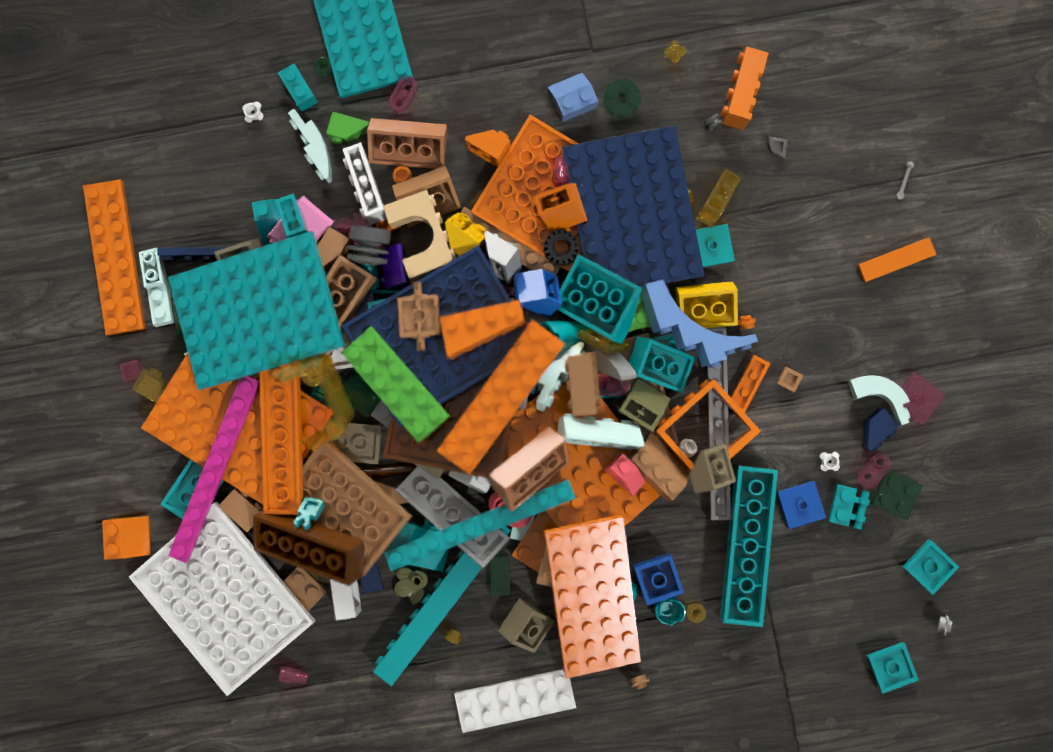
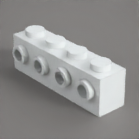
M358 143L344 148L345 158L343 162L346 169H350L351 175H348L351 185L356 187L357 191L354 194L357 202H361L362 208H360L363 220L367 219L370 225L386 220L384 205L362 144Z

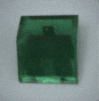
M357 371L345 382L338 397L368 419L381 402V398Z

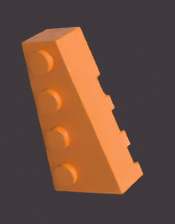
M746 47L744 52L739 53L737 59L739 67L738 70H734L731 79L734 84L732 88H729L726 99L729 101L727 106L723 107L720 116L723 117L722 124L744 130L752 118L751 112L756 102V99L753 97L757 95L761 84L759 78L762 77L768 57L767 52Z
M520 300L440 317L447 357L450 360L525 324Z

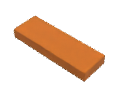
M752 355L731 395V398L744 413L771 364L756 355Z

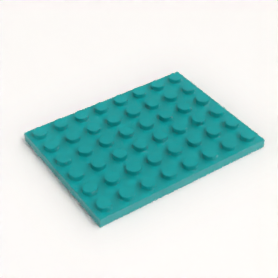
M313 231L168 277L198 390H204L345 347Z

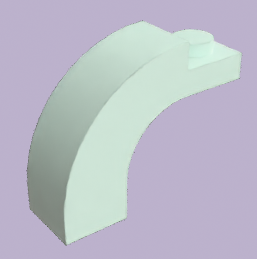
M862 376L848 382L854 400L866 396L881 397L889 404L894 418L900 426L909 423L910 414L908 409L903 407V404L910 401L906 393L896 383L880 376Z

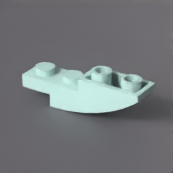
M291 110L288 112L292 118L289 122L295 130L299 128L302 132L300 137L306 144V147H304L307 153L304 155L311 165H316L318 169L315 172L320 179H326L330 183L332 181L331 161L321 133L312 120L305 124L296 110Z
M157 248L139 252L144 287L148 292L152 323L155 327L174 323L172 308H174L173 297L163 260L157 255Z
M580 342L570 347L546 369L538 381V390L541 393L536 401L537 410L544 412L547 406H551L555 390L558 391L560 389L562 381L567 383V379H569V371L566 372L565 360H568L567 356L586 352L584 351L585 343Z

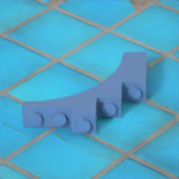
M664 280L648 283L641 287V297L653 333L660 331L661 334H665L671 331L677 350L685 349L686 352L696 349L701 367L709 365L711 369L720 366V361L726 360L727 355L735 353L734 349L740 348L741 351L752 348L751 344L758 342L756 334L742 337L726 336L699 326L677 306L669 294Z

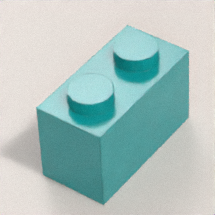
M294 63L278 72L302 112L318 103Z

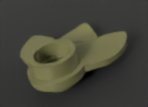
M408 567L398 569L395 573L400 581L394 587V594L399 597L409 596L411 603L417 604L425 595L424 587L428 583L427 574L421 570L413 571ZM415 578H419V579H420V583H418V582L415 580Z

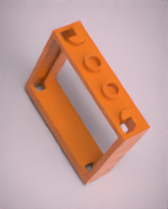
M706 379L699 384L698 387L700 389L695 394L693 392L689 393L684 398L686 402L681 406L676 405L670 411L671 415L666 420L663 417L658 422L657 428L653 430L690 472L694 464L666 434L665 430L712 388L748 427L746 431L727 447L730 459L761 432L715 379H710L709 381Z

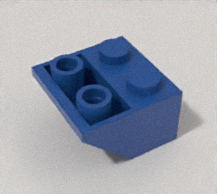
M544 269L516 273L513 276L516 300H520L522 308L548 318L562 305L557 275Z

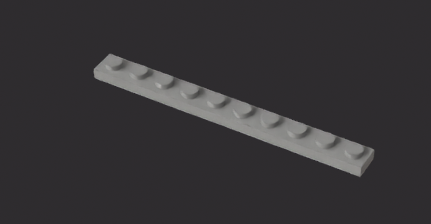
M726 327L706 328L714 333L727 336ZM727 359L720 361V366L711 369L708 365L707 380L715 379L728 394ZM712 388L707 392L708 448L710 449L722 444H726L728 447V405ZM730 484L709 491L710 520H731Z

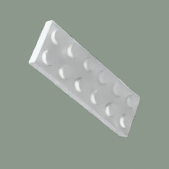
M564 669L460 691L454 694L462 733L576 708L570 678H565Z

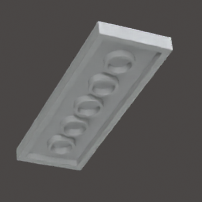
M418 466L396 489V492L438 530L481 514L441 478L436 479ZM497 529L457 546L484 569L507 543L509 537L500 529Z

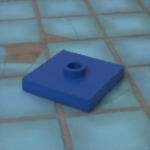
M815 481L777 491L788 529L826 518Z

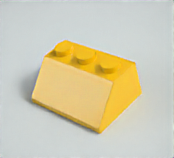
M733 281L676 287L677 306L699 326L715 328L738 325V289Z

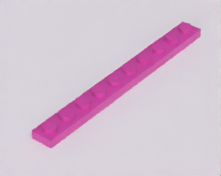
M250 376L239 379L168 556L184 563L189 562L260 387V380Z

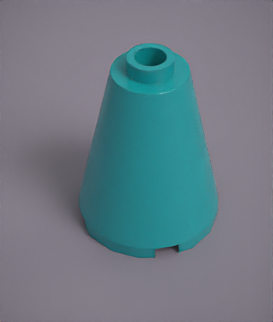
M544 321L539 324L565 343L554 359L570 347L586 341L591 333L590 328L579 321Z

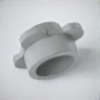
M947 615L939 617L937 632H942L946 636V633L950 632L952 627V621L949 620Z

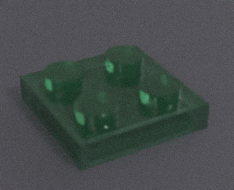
M885 469L870 504L908 521L923 485Z

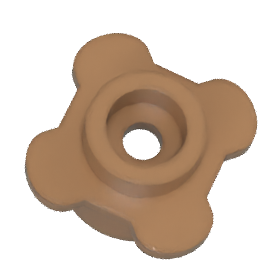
M645 674L631 679V688L636 687V690L647 687L649 679L646 678Z

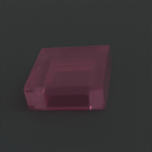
M140 360L119 364L123 383L144 379Z

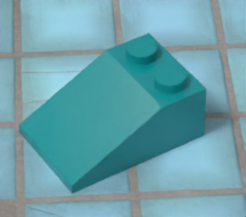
M638 336L628 363L636 372L637 378L683 393L695 357L652 339Z
M408 521L388 546L387 551L438 530L425 528L421 524ZM450 548L409 565L443 572Z

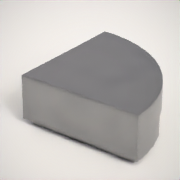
M768 137L767 143L771 153L780 159H784L788 139Z

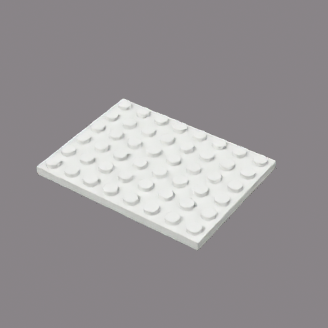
M215 502L210 508L188 563L168 556L175 540L174 537L132 573L129 578L226 696H228L316 620L262 555L254 550L252 543L232 519Z

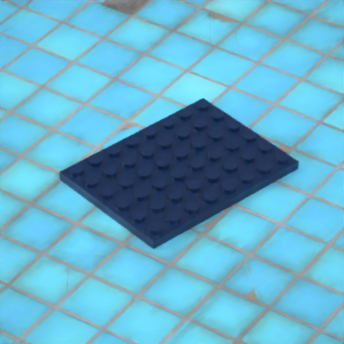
M676 126L562 147L568 183L577 185L588 220L577 224L584 258L639 287L659 280H664L665 284L705 276Z
M479 246L416 281V283H422V294L439 296L440 317L511 302ZM413 284L342 325L351 343L372 326L440 405L491 376L527 328L524 324L450 360L447 357L440 321L441 335L425 338V350L417 351V339H401L399 329L398 298L414 295ZM389 409L398 427H403L404 425Z

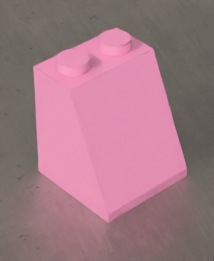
M302 196L297 202L308 230L314 232L317 242L334 221ZM281 219L266 236L270 239V244L288 238Z

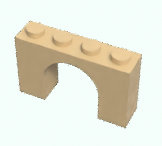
M427 190L383 206L392 229L412 221L425 222L433 229L434 238L430 247L420 254L403 259L411 282L427 276L456 259L453 248L449 249L447 242H449L447 231H442L440 224H443L439 212L435 213L434 206H437L434 196H429Z

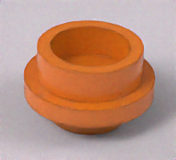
M398 166L393 171V179L397 184L412 178V173L406 166Z
M751 315L739 317V329L755 327L756 319L751 318Z

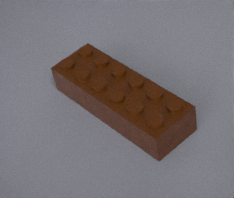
M263 510L253 515L255 551L346 586L352 585L363 576L364 540L311 521V527L308 531L304 529V523L300 524L297 529L294 525V520L297 516L264 514Z

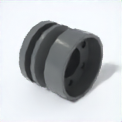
M350 225L349 239L357 241V245L348 246V249L356 250V255L347 254V259L359 264L374 266L387 264L388 259L379 258V255L388 254L389 251L381 249L380 246L382 244H390L391 231Z

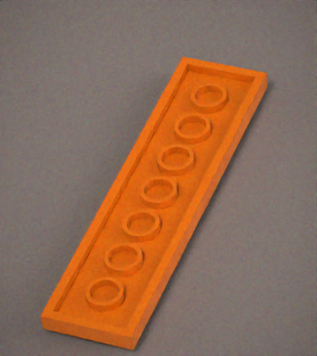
M119 179L84 185L83 190L105 334L114 335L144 330L146 326L124 183Z
M532 320L437 451L470 475L565 343Z
M295 361L259 372L264 514L298 515L297 511L303 502L300 361Z

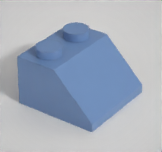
M583 73L548 87L562 122L597 108L598 99L591 83Z

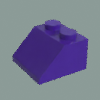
M396 244L385 248L384 250L389 251V253L379 256V258L388 259L387 264L379 265L383 267L384 273L381 275L382 286H385L387 290L402 289L410 286V279L403 263V259H406L404 247L401 244Z

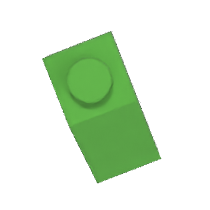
M332 112L326 134L331 139L330 141L334 143H350L367 133L370 122Z

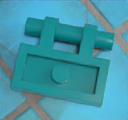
M836 484L828 522L849 527L850 519L855 520L853 528L861 530L862 524L866 520L864 516L866 507L870 503V500H868L870 492L862 490L861 497L859 498L856 497L857 489ZM854 502L859 503L857 514H852Z

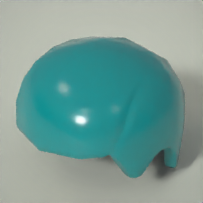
M676 597L656 602L654 607L655 616L662 624L673 626L677 622H682L686 615L685 606Z

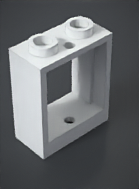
M330 579L336 620L355 618L362 611L358 581L350 586H346Z

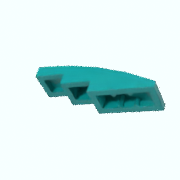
M294 194L275 200L288 238L309 232Z

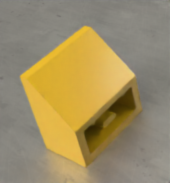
M458 212L445 222L450 247L459 256L476 246L481 248L486 241L484 234L486 229L480 224L473 223L470 217L464 213Z

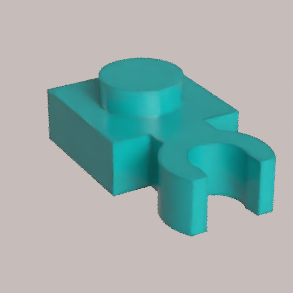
M305 497L297 511L298 517L294 520L295 528L298 529L300 524L304 523V529L308 531L311 527L310 521H317L325 507L324 501Z

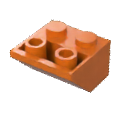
M568 183L533 196L539 216L551 233L555 230L560 231L561 229L563 230L588 221L576 184Z

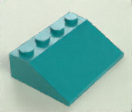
M578 254L560 288L562 305L557 310L610 340L622 344L631 328L642 288Z

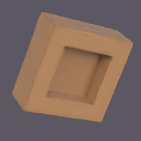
M784 367L776 384L795 393L803 375L788 367Z

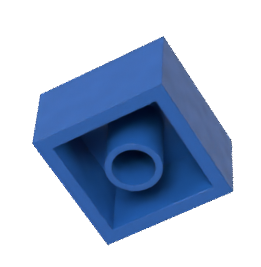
M669 553L632 565L646 605L684 593L672 555Z

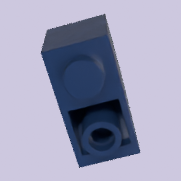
M878 408L864 420L862 448L865 451L877 450L882 445L881 441L892 437L896 433L895 429L900 426L885 408Z

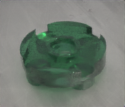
M630 79L614 80L604 90L603 105L605 110L612 116L614 115L619 118L630 117L640 105V90ZM620 94L626 96L625 103L617 101Z

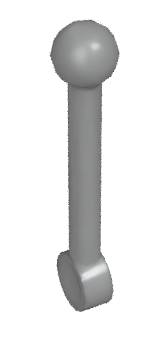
M913 162L906 164L907 170L900 191L896 194L898 200L904 198L903 191L910 170L914 167Z

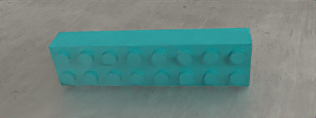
M734 465L736 482L732 486L731 520H729L719 618L723 623L763 627L778 470Z

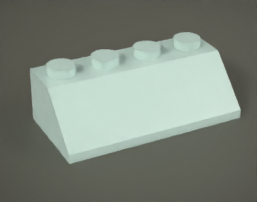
M565 414V416L558 419L557 433L566 440V443L623 450H634L644 447L639 425H633L632 421L623 420L621 423H616L614 419L603 418L602 421L595 420L593 416H584L582 419L576 418L573 414Z

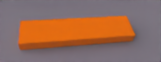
M930 237L858 264L857 267L865 283L937 254Z

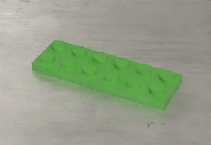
M372 326L341 352L419 443L450 417Z

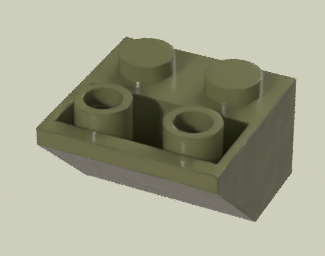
M637 378L617 411L646 430L653 432L663 416L670 398Z

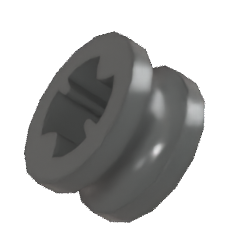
M718 114L713 115L703 123L708 126V131L715 129L723 122L718 119Z

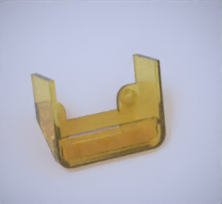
M323 353L306 358L272 374L274 379L283 384L302 376L306 384L310 386L320 384L334 418L326 423L324 429L303 439L302 443L314 451L344 434L354 417V410L330 355Z

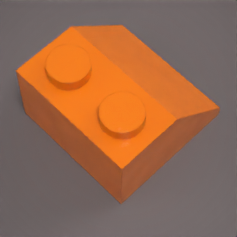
M490 130L466 136L465 144L467 150L498 168L510 148V139L502 131Z
M149 516L102 520L104 560L151 555Z

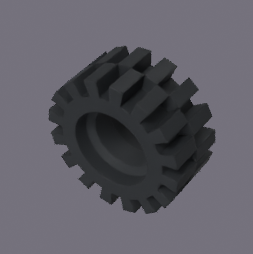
M562 229L550 233L544 243L545 257L550 263H554L557 266L570 264L576 258L579 250L578 241L574 234L572 235L569 231L566 232ZM557 241H565L568 244L569 250L566 254L558 255L555 253L553 247Z

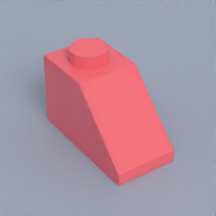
M624 454L616 455L604 469L631 496H634L645 483L638 467Z

